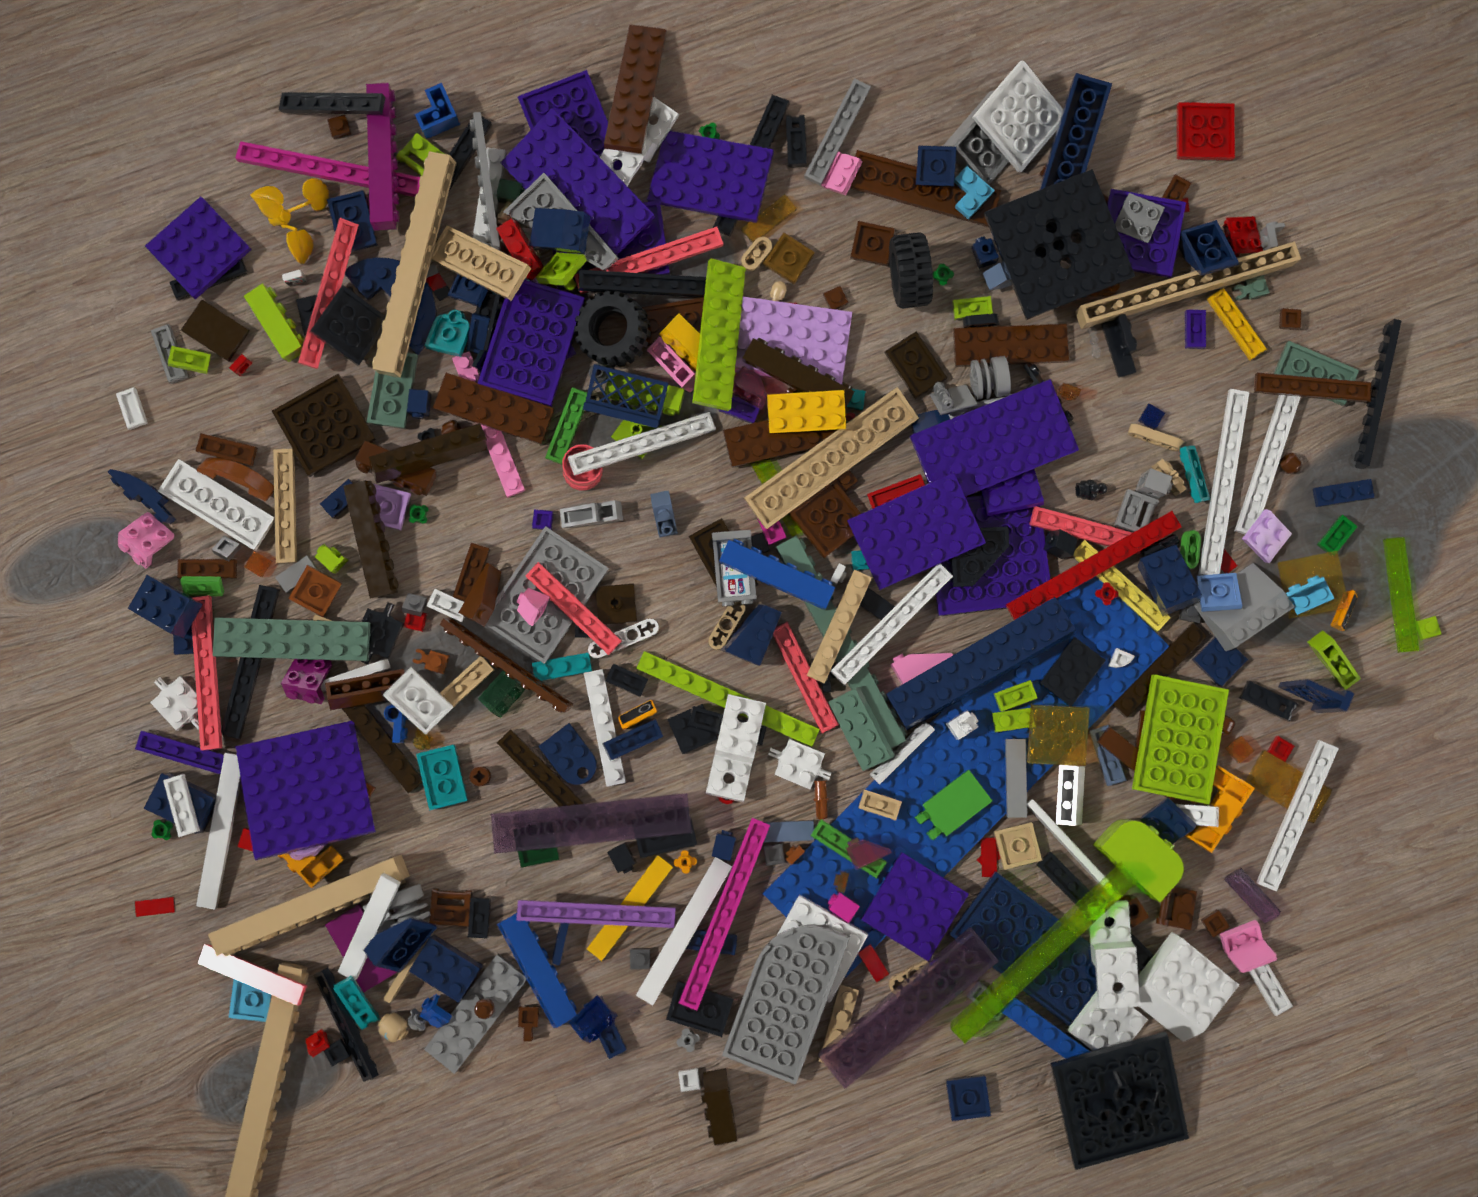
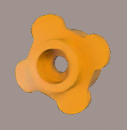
M687 850L681 851L679 858L674 860V865L681 868L684 874L689 873L690 868L697 863V859L691 857Z

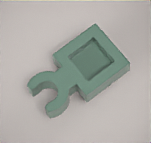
M1264 275L1248 279L1244 282L1245 286L1236 285L1232 289L1233 291L1239 290L1241 292V295L1235 298L1237 301L1242 300L1246 295L1251 300L1269 294Z

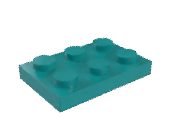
M455 744L416 754L429 811L468 801Z

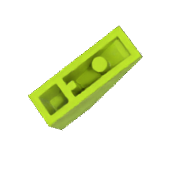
M1322 630L1307 641L1316 656L1344 690H1347L1361 679L1336 641Z

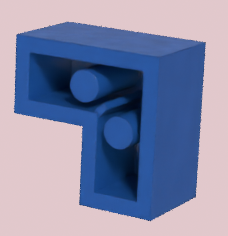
M439 83L426 89L425 92L432 107L415 114L426 139L461 125L443 84Z

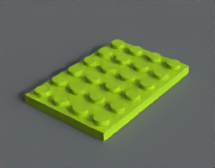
M1155 674L1151 675L1132 784L1133 790L1210 805L1229 689Z

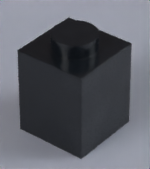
M1061 529L1048 532L1043 550L1060 559L1071 557L1074 555L1078 539Z
M626 842L607 852L618 873L623 871L625 874L634 869L633 865L636 864V860Z

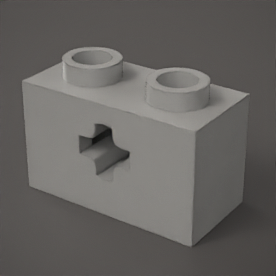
M1150 468L1140 475L1135 492L1159 499L1171 491L1173 485L1171 483L1172 476Z

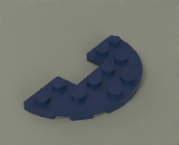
M391 258L365 259L347 267L345 276L368 301L382 289L391 298V288L395 283L396 269L400 261ZM425 282L409 347L417 355L425 348L424 345L437 317L434 295L427 282Z

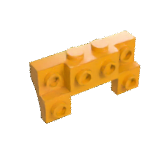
M1216 765L1213 786L1219 791L1209 805L1219 807V826L1196 825L1194 830L1185 835L1186 838L1211 853L1223 835H1227L1232 828L1231 823L1242 814L1243 809L1241 808L1255 789L1246 781L1236 777L1219 765Z
M333 846L328 847L321 855L307 856L301 860L293 859L288 853L277 855L281 859L284 858L288 862V868L294 873L297 872L310 888H314L345 860Z

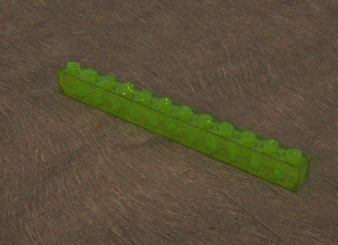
M1120 862L950 1022L951 1030L964 1043L968 1042L1138 882L1136 876Z

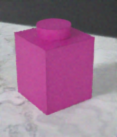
M838 892L837 895L834 893L828 901V904H830L829 910L848 923L860 907L841 892Z

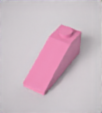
M659 336L647 351L681 388L691 393L694 390L696 371L692 370L689 364L679 357L676 351Z
M902 653L893 658L894 663L890 665L902 685L953 656V654H909L904 657Z

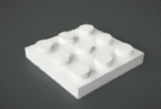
M1096 991L1067 1030L1092 1051L1132 1041L1148 1019L1133 1007L1099 1009Z

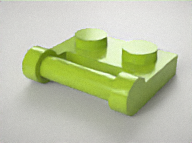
M416 133L404 149L398 152L396 159L401 163L404 162L419 175L423 176L424 168L408 157L410 153L423 163L428 157L429 152L444 153Z

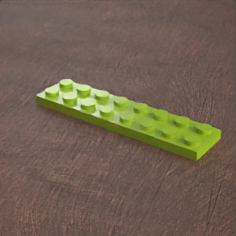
M712 258L708 261L692 403L729 411L732 404L746 268Z

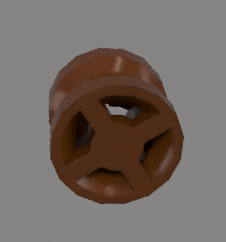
M476 767L470 773V781L475 786H484L491 780V772L486 767Z

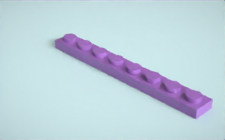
M518 900L516 920L674 928L676 908Z

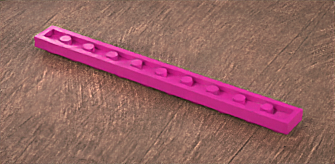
M240 141L235 157L237 162L369 188V170L367 166ZM395 172V176L398 177V187H395L396 193L415 197L419 191L420 177Z
M754 818L750 821L679 1004L696 1011L698 1010L770 825Z

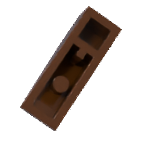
M487 563L458 613L485 627L495 608L501 571Z

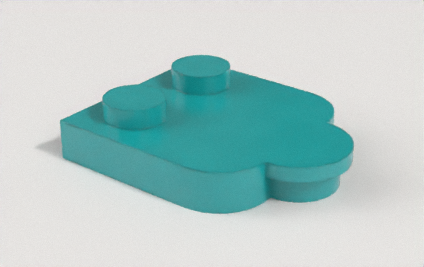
M452 310L448 315L441 314L437 316L424 345L426 349L461 357L468 341L470 324L466 320L464 313L459 310Z

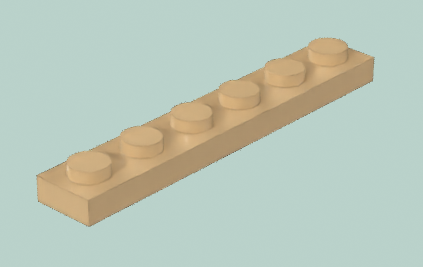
M274 449L276 563H296L295 452L293 449Z
M856 570L853 571L807 673L808 677L825 683L872 577Z

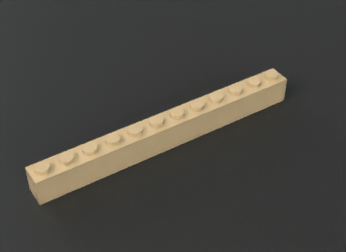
M429 152L428 157L424 161V172L419 180L420 187L415 196L414 211L410 215L411 222L405 234L406 241L401 250L400 264L396 269V280L391 288L392 295L387 304L386 318L382 322V333L377 342V353L372 361V369L379 374L401 378L456 166L455 160L447 154Z
M1291 242L1238 258L1239 265L1203 276L1194 271L1081 305L1075 313L1082 330L1112 321L1118 315H1132L1292 267L1301 260L1296 243Z
M288 962L279 964L277 972L302 984H306L309 975L306 972L307 966ZM272 995L225 1197H257L259 1192L256 1189L257 1183L260 1182L263 1175L261 1166L262 1162L266 1160L268 1153L266 1144L272 1136L270 1127L277 1114L275 1105L281 1097V1090L279 1088L286 1075L284 1066L290 1058V1051L288 1049L290 1043L294 1040L295 1031H293L294 1023H297L300 1014L297 1011L299 1005L292 1004Z

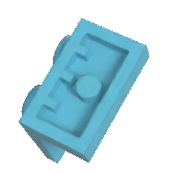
M1316 575L1307 579L1308 584L1301 586L1298 583L1288 588L1289 592L1286 595L1295 606L1294 610L1297 615L1334 599L1324 577L1319 578Z

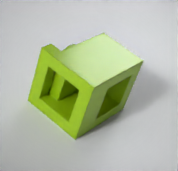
M326 544L321 545L314 556L334 574L349 561L344 556L340 557L341 553L332 546L330 548Z

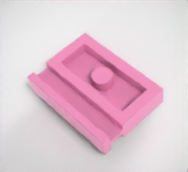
M837 152L821 186L846 196L862 164L861 159Z

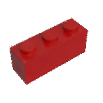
M511 218L496 229L511 256L531 267L530 272L526 276V279L531 281L544 266L534 248L529 246L530 241L519 222Z

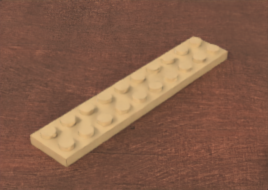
M896 387L846 423V429H838L745 496L744 500L764 528L767 529L915 422L919 417L899 388Z

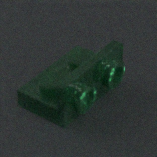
M504 670L478 698L490 712L499 718L508 712L512 704L525 691V688L514 679L508 677Z

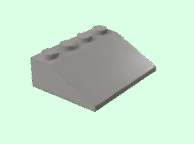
M990 91L943 145L957 147L956 162L963 168L968 166L988 185L1009 161L972 117L994 91Z
M1254 563L1237 573L1242 609L1201 612L1200 600L1198 603L1193 604L1225 651L1236 648L1295 607L1286 593Z

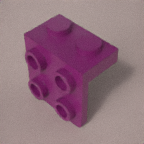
M294 659L281 682L286 697L322 705L325 697L321 690V685L332 667V662L330 660Z

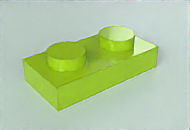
M991 296L952 301L954 320H962L964 317L971 315L993 314Z
M171 346L168 366L207 374L211 354Z
M1031 680L994 693L1000 712L1038 698Z
M1031 708L992 713L995 732L1034 727Z

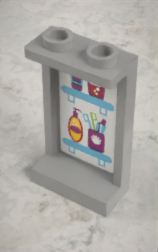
M751 529L712 533L718 604L722 603L723 607L734 606V602H741L742 605L753 604V601L757 600L755 579L719 563L728 540L733 541L737 539L744 543V547L751 549Z

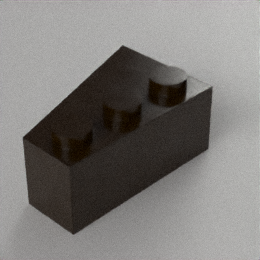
M723 1068L703 1072L704 1090L701 1091L702 1103L707 1105V1108H704L706 1121H710V1126H707L709 1138H713L714 1146L738 1142L730 1088L727 1081V1070Z

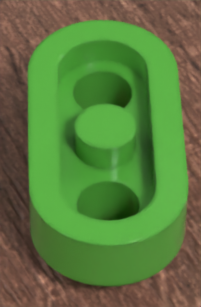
M1195 530L1185 531L1181 538L1180 553L1188 568H1195L1199 562L1201 536Z

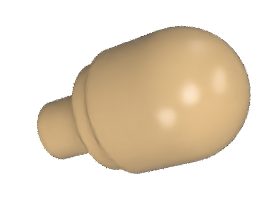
M777 281L773 284L770 292L772 301L779 302L785 298L787 287L784 282Z

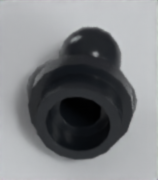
M1091 479L1081 481L1075 486L1077 498L1083 500L1088 499L1092 501L1097 498V493L1105 494L1107 492L1106 484H1097Z

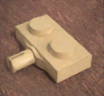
M1161 459L1152 466L1154 470L1172 476L1171 483L1173 485L1171 492L1175 496L1186 490L1184 481L1178 476L1179 473L1173 470L1169 462Z

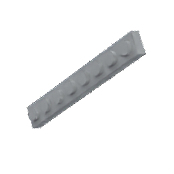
M473 112V118L470 119V130L474 131L475 138H472L473 150H477L478 155L475 157L476 168L480 169V175H477L478 186L482 187L483 194H480L481 206L485 205L483 222L488 226V231H485L486 242L490 243V247L500 251L481 112Z

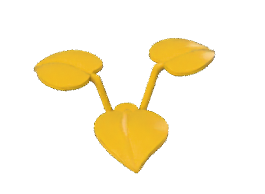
M310 178L303 184L302 192L308 201L287 210L282 206L284 201L283 194L274 186L261 187L250 194L261 212L268 217L271 225H281L283 229L293 230L287 233L286 242L292 255L300 264H304L311 255L313 240L306 230L298 231L296 227L287 224L291 219L290 212L311 204L315 211L322 210L327 206V199H329L328 188L322 180Z

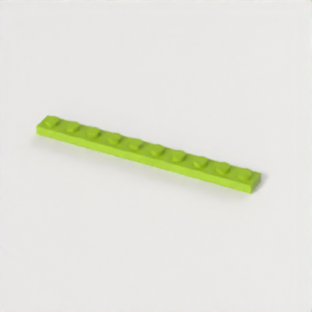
M645 651L636 668L723 708L726 706L728 694L751 699ZM765 705L761 725L806 745L813 746L820 729ZM744 713L739 714L743 717L748 718V716Z

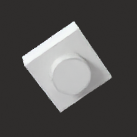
M839 563L830 582L834 585H837L838 581L842 583L847 574L844 572L846 566Z

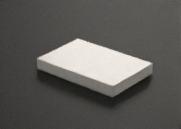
M412 667L383 694L389 702L425 735L453 708V705Z

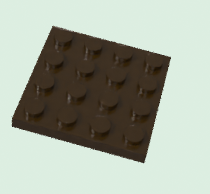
M339 374L272 410L273 415L309 477L361 449L364 441L371 443L376 440Z

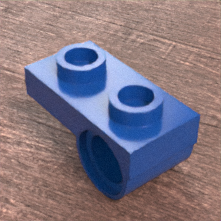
M393 704L389 705L384 710V717L386 720L394 722L392 743H404V739H407L408 729L405 728L408 718L399 711L398 717L393 719L391 711L396 707Z

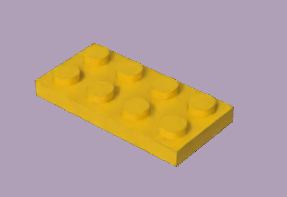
M844 390L767 395L769 433L846 429Z

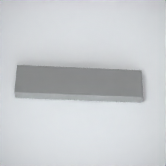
M1005 739L1007 817H1027L1026 739Z

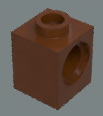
M1126 895L1119 899V901L1127 900L1129 906L1132 904L1135 906V912L1129 915L1130 927H1135L1149 918L1136 896Z

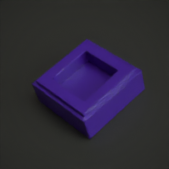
M534 509L532 529L543 530L546 526L552 530L554 512Z

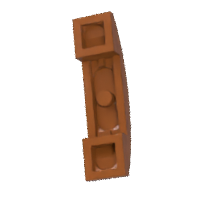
M206 458L197 468V472L213 479L219 475L249 488L248 494L264 501L274 493V485L254 470L231 460Z

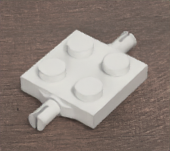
M181 676L169 685L161 677L155 680L154 683L162 691L150 703L176 731H179L185 724L190 722L199 730L196 691Z
M790 738L782 752L770 748L768 755L778 759L776 776L805 788L811 789L814 780L818 776L828 780L832 772L821 769V762L825 755L824 752Z

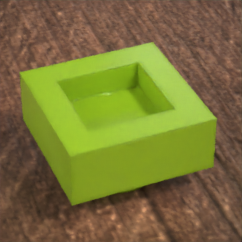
M1436 616L1415 621L1420 640L1441 635Z

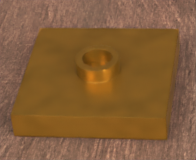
M783 232L764 260L763 265L790 283L795 284L815 255V252Z

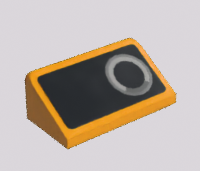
M1354 590L1343 593L1331 622V627L1340 631L1345 630L1358 598Z
M649 700L620 715L618 719L622 729H627L656 714L658 710L653 701Z

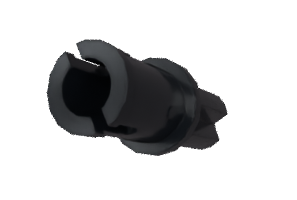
M1172 534L1142 549L1141 554L1145 557L1179 544V539L1177 535Z

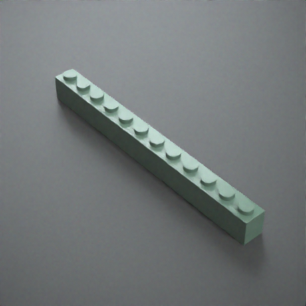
M795 536L776 546V550L784 565L786 563L793 564L797 567L798 571L802 573L808 571L815 575L814 578L822 580L821 573H816L814 569L816 564L811 555L807 556L804 551L807 548L802 539H798ZM831 596L825 610L804 601L823 638L838 607H834L831 601L834 599L833 596ZM850 628L835 659L837 664L858 644L856 640L853 641L849 634L852 633ZM867 662L847 683L851 690L857 687L861 688L890 747L893 748L906 741L904 736L907 734L903 726H898L895 721L898 717L893 708L889 709L887 706L888 698L884 691H879L877 687L879 682L875 674H870L868 670L870 665Z

